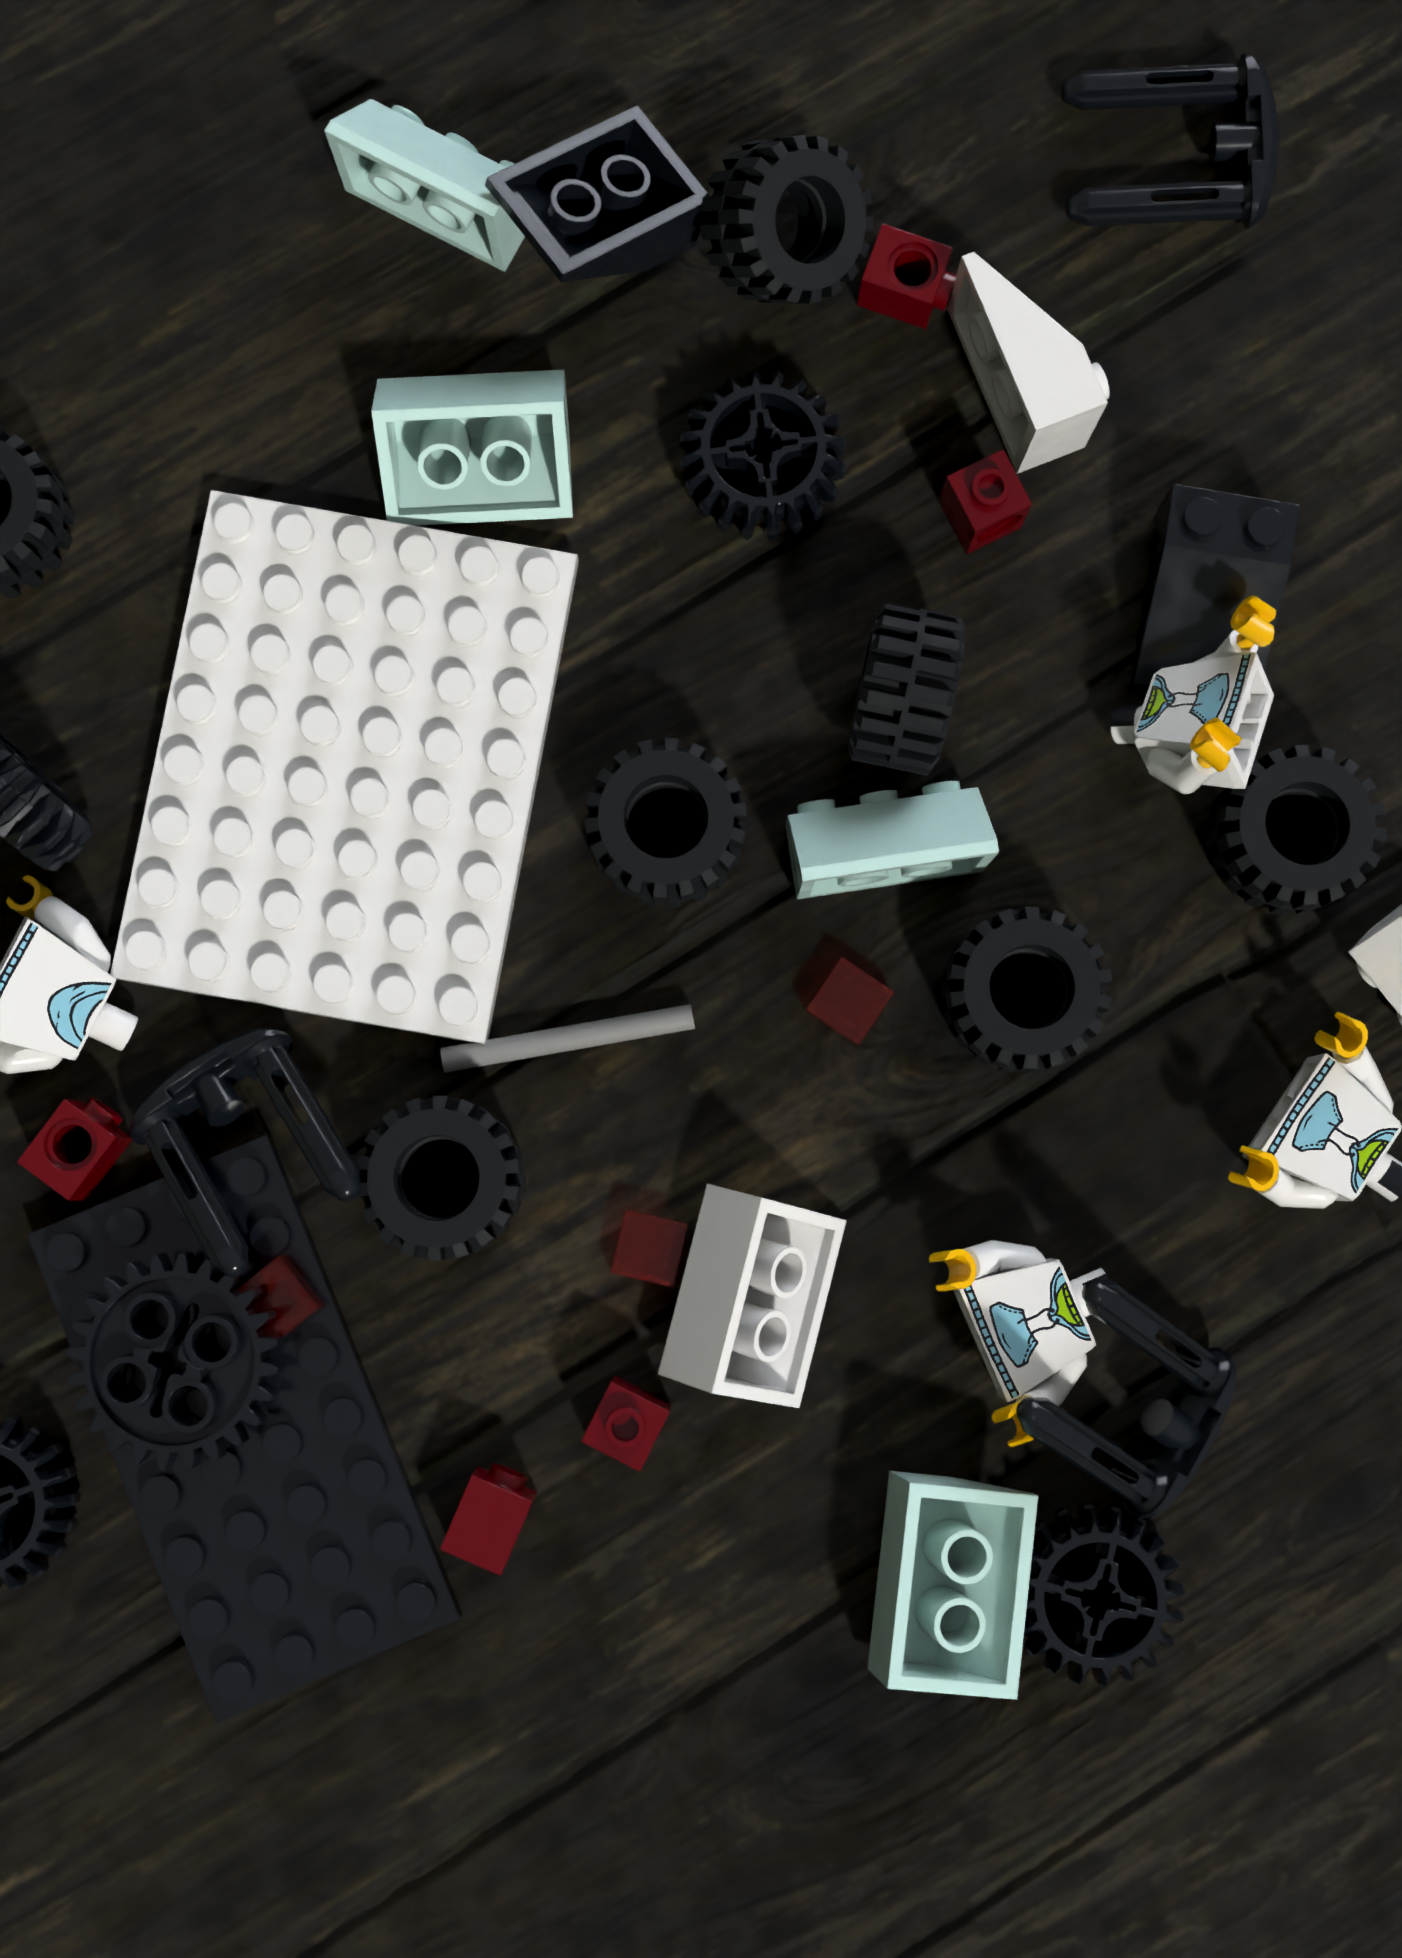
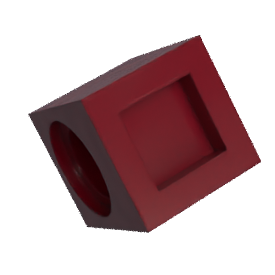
M882 223L861 280L857 306L926 329L933 309L945 311L953 290L957 274L947 271L953 247ZM902 272H913L919 275L924 280V283L918 286H907L901 283L896 275Z
M1004 449L948 475L938 500L965 554L1020 529L1032 506Z
M91 1097L86 1104L83 1101L64 1099L17 1163L68 1201H87L133 1139L118 1128L123 1118L101 1101ZM84 1128L91 1137L92 1147L89 1155L78 1163L69 1154L68 1142L71 1135L77 1129Z
M614 1375L581 1442L640 1472L670 1413L671 1404Z
M492 1463L489 1471L478 1466L470 1477L440 1550L501 1576L537 1494V1491L525 1487L528 1477L514 1469L497 1463Z

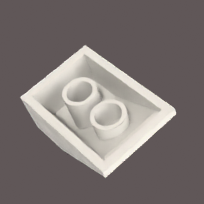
M975 252L963 255L947 310L1016 473L1018 474L1085 448L1108 403L1107 399H1109L1110 395L1108 381L1102 367L1097 362L1091 364L1086 350L1079 340Z

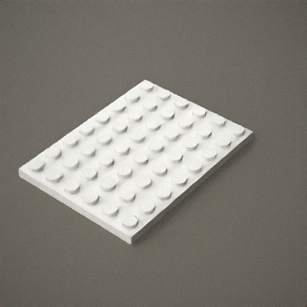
M211 490L110 975L123 981L469 1043L485 1044L489 1038L579 564L578 554Z

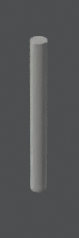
M691 1004L488 1039L485 1044L471 1042L442 1047L440 1052L443 1069L447 1073L695 1029Z

